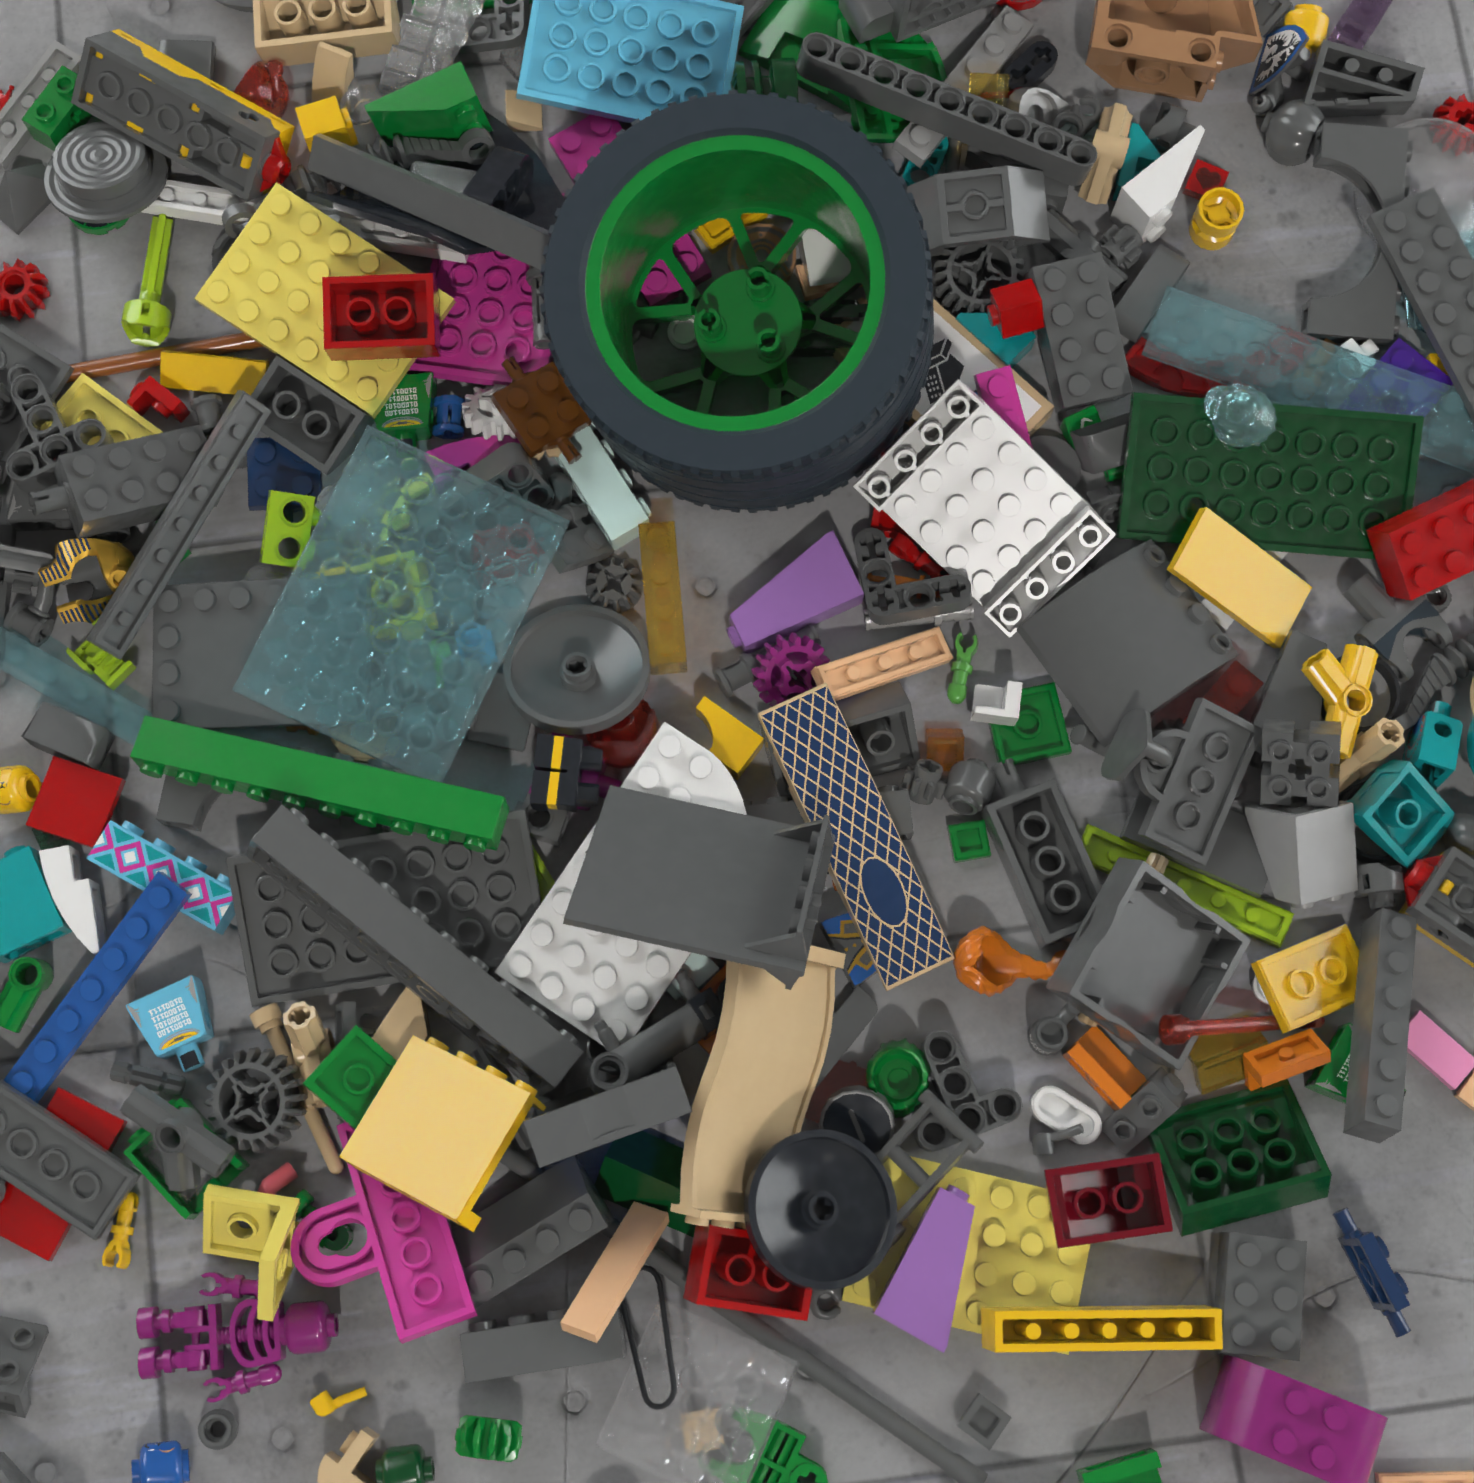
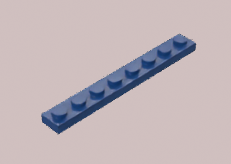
M157 872L3 1081L36 1103L39 1102L192 894L164 872Z

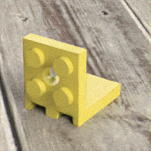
M208 1184L203 1199V1253L259 1262L257 1319L273 1322L294 1268L290 1246L293 1233L299 1224L295 1220L300 1205V1198ZM237 1221H244L252 1228H242Z

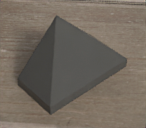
M41 163L7 170L3 175L0 184V220L17 235L51 203L44 186L46 167Z

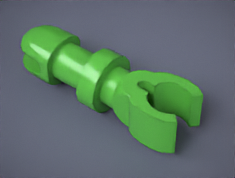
M960 632L956 637L957 659L951 665V671L954 674L952 683H949L947 691L948 699L954 704H960L966 698L968 689L966 686L967 677L973 671V666L970 665V662L979 646L976 634L973 636L974 642L972 646L967 648L966 652L961 646V641L964 639L962 633Z

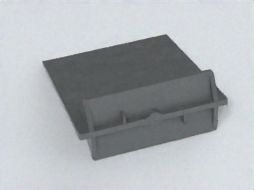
M610 785L588 850L585 852L586 856L566 910L563 924L763 968L785 984V989L791 990L798 978L804 976L815 925L818 922L819 908L822 905L823 890L826 889L825 881L835 842L830 816L824 815L823 819L794 826Z

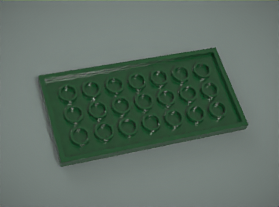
M1132 392L1116 538L1143 541L1152 539L1155 542L1181 544L1199 508L1207 507L1266 551L1376 559L1366 530L1413 508L1424 416Z

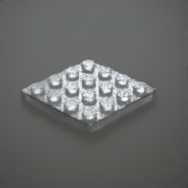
M659 1299L637 1348L648 1397L656 1404L665 1402L671 1393ZM665 1300L677 1382L675 1399L665 1409L655 1410L650 1408L643 1400L632 1359L595 1446L669 1483H750L800 1362Z

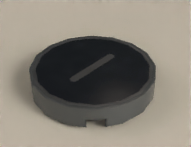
M861 1085L846 1086L832 1093L822 1108L819 1120L820 1129L833 1130L849 1135L867 1146L875 1155L892 1139L896 1125L894 1110L886 1097L878 1091L876 1093L873 1090H869L868 1087Z

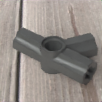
M142 1084L133 1089L120 1109L123 1115L153 1135V1141L163 1155L165 1185H168L171 1191L181 1192L196 1188L201 1183L200 1168L217 1178L236 1153L234 1147L204 1127L200 1114L190 1107L177 1109Z

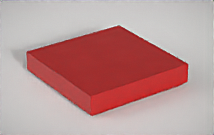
M53 756L26 826L93 848L111 820L126 781L122 778Z

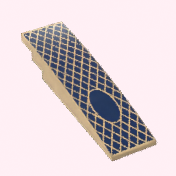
M823 683L758 713L759 721L774 749L773 754L789 785V792L804 822L823 819L824 815L830 816L835 842L828 872L886 992L954 960L955 957L903 842L827 683Z

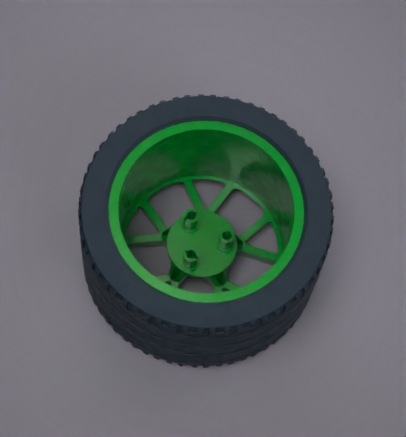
M729 90L728 94L716 95V92L707 93V97L698 98L695 95L689 97V101L676 104V101L668 104V108L661 111L657 108L651 111V115L641 121L639 118L631 122L632 127L626 131L621 129L617 132V138L610 144L604 143L599 148L601 152L596 157L591 156L586 162L587 168L582 174L578 173L573 179L575 184L572 189L566 190L564 194L565 201L561 208H557L554 215L556 218L555 225H550L548 231L550 238L548 245L544 246L543 251L545 264H541L540 271L542 275L540 296L544 300L540 307L544 319V332L547 338L551 340L548 346L556 363L555 365L564 378V383L615 453L634 472H639L647 482L659 487L660 490L667 494L669 491L673 492L678 499L693 502L701 507L707 504L711 509L719 511L723 509L740 513V510L743 509L748 510L749 513H757V511L765 510L770 512L778 511V507L786 506L787 509L794 508L797 504L813 502L814 497L821 494L823 497L830 495L831 491L840 486L843 488L848 485V480L853 476L856 478L861 476L865 469L871 464L874 465L879 460L878 455L882 451L886 452L891 447L893 441L903 432L902 425L904 422H909L912 412L921 398L920 390L925 387L934 339L932 264L927 232L923 230V219L915 204L912 192L907 193V183L897 173L894 164L890 159L885 160L883 158V151L877 145L874 146L870 143L863 132H855L851 123L846 120L840 121L834 117V113L827 109L822 112L817 109V105L810 102L807 105L799 103L795 97L787 96L784 99L780 98L778 93L769 92L768 95L757 94L755 90H748L747 94L738 93V90ZM744 213L773 214L791 218L794 222L763 262L758 261L741 220V215ZM724 218L729 221L748 269H739L722 275L712 282L701 295L675 257L672 248L674 243L688 232L698 229L699 226L709 221ZM808 229H815L834 243L851 263V271L842 281L808 308L797 299L790 286L774 274L801 241L804 233ZM659 259L666 263L689 297L688 303L651 307L637 306L636 302L644 281ZM863 285L868 306L860 332L820 319L831 308L840 304L859 286ZM694 319L695 336L702 351L701 366L654 381L642 379L637 368L633 350V325ZM817 333L852 345L847 356L836 370L812 391L789 378L786 361L794 353L801 337ZM730 375L739 377L759 376L769 387L767 412L746 416L710 415L717 386ZM703 384L696 411L688 410L661 397V395ZM789 394L797 399L781 407L782 396Z

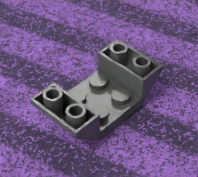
M1000 166L936 174L907 186V193L912 192L915 204L921 213L923 230L927 232L931 257L940 256L944 253V248L1007 240H1014L1015 247L1050 242L1043 171L1014 166Z

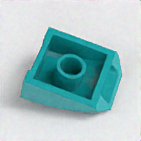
M1392 759L1376 768L1375 772L1357 793L1347 801L1353 803L1354 823L1378 846L1407 869H1410L1417 859H1423L1445 834L1455 815V812L1412 763L1403 760Z

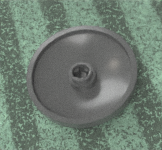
M575 604L551 609L525 624L508 646L503 663V675L511 703L527 721L553 733L582 735L598 732L617 724L639 705L650 682L651 663L649 650L643 635L626 617L601 606Z

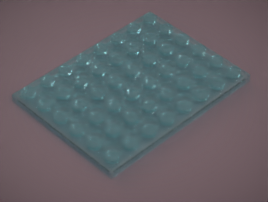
M367 425L232 690L407 774L443 783L570 521Z

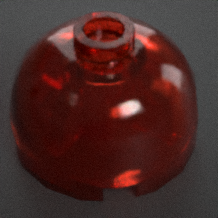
M642 699L639 705L617 724L585 735L591 747L603 750V762L606 765L619 769L633 768L660 729V725L654 708L651 709L648 702Z

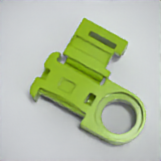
M99 617L92 623V625L96 624ZM87 640L74 652L69 647L66 649V653L89 675L96 674L113 691L137 668L130 660L125 663L122 659L113 657Z

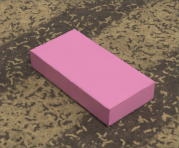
M1421 1010L1415 1012L1409 1020L1407 1052L1450 1090H1455L1474 1068V1057Z

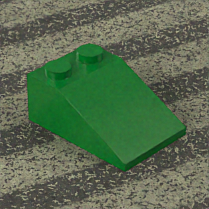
M461 61L364 105L381 139L388 146H393V135L396 134L399 137L418 138V140L419 138L438 141L447 140L448 142L449 140L459 141L466 131L473 128H483L489 132L493 131Z

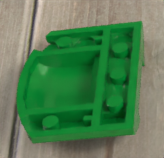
M774 0L761 14L739 49L738 55L751 62L752 60H757L759 66L768 71L771 59L794 58L796 65L801 45L806 35L818 32L837 39V22L839 18H844L838 7L839 0ZM796 69L799 87L852 114L848 96L806 80L800 76Z
M839 18L837 22L838 40L944 82L947 78L942 59L933 41L927 44L917 34L896 43L891 32L859 44L846 19ZM849 97L853 130L855 132H863L870 143H894L910 123L906 119Z

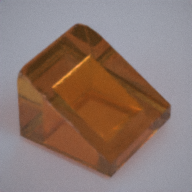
M960 728L926 729V759L939 763L943 767V771H950V768L956 762L964 761L965 737L963 730Z

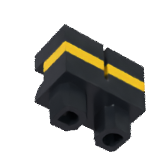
M538 733L534 761L535 770H533L530 794L532 810L548 811V809H558L577 813L578 807L598 806L600 785L582 783L581 776L582 770L602 772L603 750L584 746L583 739Z

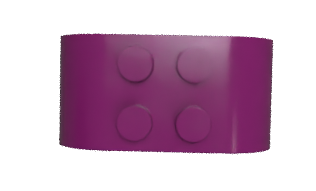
M1224 1355L1200 1430L1330 1483H1368L1388 1418L1257 1364Z

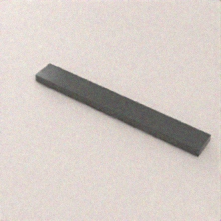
M321 133L313 136L308 170L540 270L541 264H545L543 251L544 246L548 245L550 238L548 235L549 230Z
M238 390L86 639L117 659L121 660L271 413L270 409L245 391Z

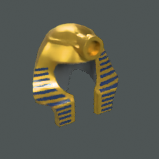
M95 538L69 539L55 545L56 558L50 565L40 568L38 574L45 587L54 584L83 583L84 581L91 583L93 594L89 600L78 599L57 606V612L63 624L74 621L92 624L101 616L135 557L119 542Z

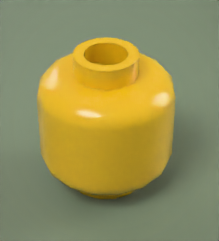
M1298 4L1294 10L1285 14L1283 26L1297 25L1307 32L1310 39L1304 47L1309 49L1311 58L1312 53L1317 51L1323 39L1326 40L1329 17L1322 12V7L1318 5Z

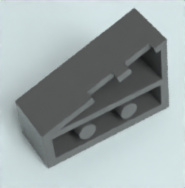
M1323 39L1314 54L1301 99L1307 105L1319 107L1324 117L1404 115L1416 99L1425 68Z

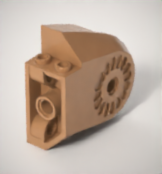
M1096 0L1085 65L1114 88L1202 103L1206 91L1213 90L1217 73L1254 62L1260 51L1263 41L1253 0Z

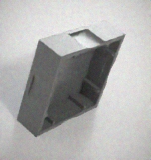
M1119 857L1046 988L1155 1064L1181 1070L1206 1024L1213 1002L1227 985L1251 939L1216 913L1197 905L1186 895L1182 888L1145 861Z
M671 1058L641 1078L605 1092L596 1094L589 1086L543 1103L546 1106L544 1112L531 1107L528 1116L525 1117L523 1122L539 1168L691 1113L692 1110L675 1062ZM619 1076L614 1077V1078H611V1079L606 1080V1081H603V1082H605V1083H613V1082H616V1081L619 1079Z

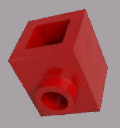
M1032 278L990 289L991 305L986 306L988 319L992 327H998L1003 339L1044 328L1042 299Z

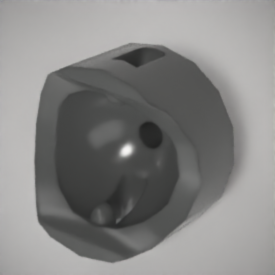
M1162 102L1155 121L1156 124L1152 125L1148 138L1159 152H1167L1174 144H1177L1196 129V126L1184 122L1188 110L1168 102Z
M1377 862L1357 866L1358 890L1354 891L1355 897L1368 898L1371 911H1378L1381 908H1396L1394 895L1405 892L1403 883L1404 871L1401 865L1385 867Z

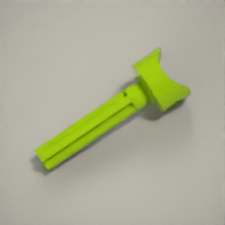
M159 214V217L153 216L139 299L130 300L124 304L121 319L122 327L131 343L145 347H158L169 334L172 319L171 311L166 306L160 304L174 223L173 219H168L165 214ZM144 326L151 327L150 335L143 333Z

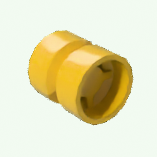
M1218 187L1207 191L1201 197L1189 224V234L1196 245L1206 250H1219L1231 241L1244 214V205L1240 196L1231 189Z

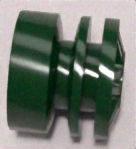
M794 58L771 59L768 76H762L758 61L752 60L751 77L745 76L743 61L734 62V73L730 88L747 94L748 90H755L757 94L768 95L769 92L778 93L780 98L786 99L787 96L795 97L797 102H799Z

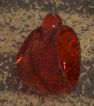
M277 59L269 60L267 63L263 61L256 62L245 73L233 91L279 118L285 115L290 103L289 87L282 76L284 72L283 64Z

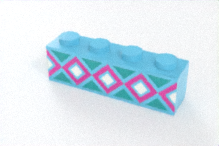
M110 820L86 859L142 891L145 890L158 871L164 872L192 894L180 912L223 935L235 916L229 878L220 873L217 879L204 873L208 866L188 855L186 860L183 861L173 855L176 848L156 838L152 844L143 839L141 836L145 831L125 820L122 826Z

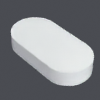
M1044 1086L1036 1090L1030 1099V1110L1034 1118L1053 1131H1061L1078 1124L1083 1126L1084 1133L1068 1138L1067 1140L1077 1145H1086L1094 1142L1099 1137L1102 1130V1122L1098 1113L1056 1086Z

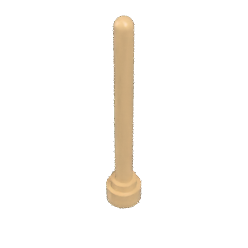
M272 1003L251 1013L249 1017L255 1030L260 1029L262 1035H267L273 1050H275L276 1057L284 1054L288 1056L286 1067L294 1065L293 1054L280 1028L283 1025L281 1021L283 1014L278 1004ZM299 1069L294 1074L295 1079L301 1078ZM303 1085L298 1086L299 1093H303ZM305 1100L300 1101L299 1105L307 1110L304 1117L329 1171L332 1174H340L343 1171L344 1165L318 1108H308Z

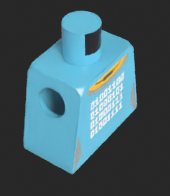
M194 975L188 976L125 1005L157 1057L167 1059L177 1055L184 1073L195 1070L205 1064L198 1045L212 1039L214 1032L204 986L200 978Z

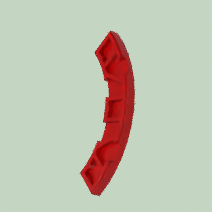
M1289 328L1269 346L1255 352L1254 355L1235 361L1231 359L1204 361L1201 363L1184 360L1181 356L1157 347L1142 336L1125 354L1129 374L1138 380L1165 392L1186 397L1209 399L1216 385L1245 387L1244 395L1273 386L1301 368L1316 353L1317 349Z

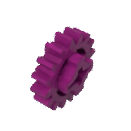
M791 632L789 640L786 641L781 635H777V645L773 647L767 642L764 644L767 650L765 656L756 654L755 658L761 665L760 667L752 668L751 672L760 679L752 684L758 692H761L759 697L766 704L770 702L769 705L771 707L817 687L811 670L814 667L831 662L823 654L824 648L818 643H814L809 636L804 635L801 639L795 632ZM786 666H789L794 671L793 674L797 677V680H794L789 675L790 672L786 669Z

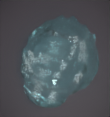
M1233 384L1229 387L1224 385L1217 386L1207 392L1204 399V409L1212 421L1215 435L1220 441L1232 447H1250L1253 445L1259 447L1262 442L1268 439L1271 433L1277 431L1274 425L1277 422L1275 407L1265 393L1255 390L1252 386Z

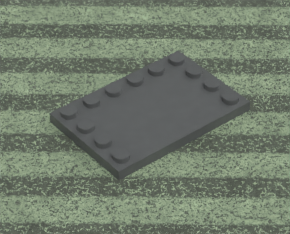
M367 574L166 585L153 606L152 717L208 730L371 723V577Z

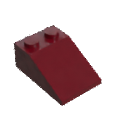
M1159 1153L1044 1170L1057 1248L1173 1231Z

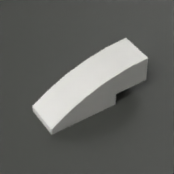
M66 845L39 851L48 888L63 919L76 937L91 953L96 955L107 941L99 884L89 878L83 879L80 854L75 848Z

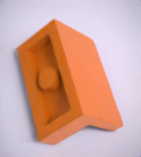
M1097 1026L1091 1027L1062 1054L1069 1064L1114 1111L1125 1106L1132 1099L1130 1096L1146 1082V1077Z
M1309 1028L1243 1053L1245 1085L1250 1091L1329 1063L1331 1062L1330 1049Z

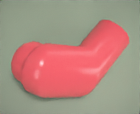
M286 1162L261 1181L257 1192L276 1195L278 1191L298 1178L295 1169L289 1162Z

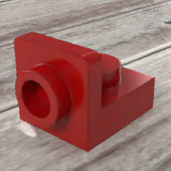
M150 375L144 382L138 383L132 389L130 398L127 400L130 408L141 416L152 407L165 419L172 415L182 423L191 413L182 400Z

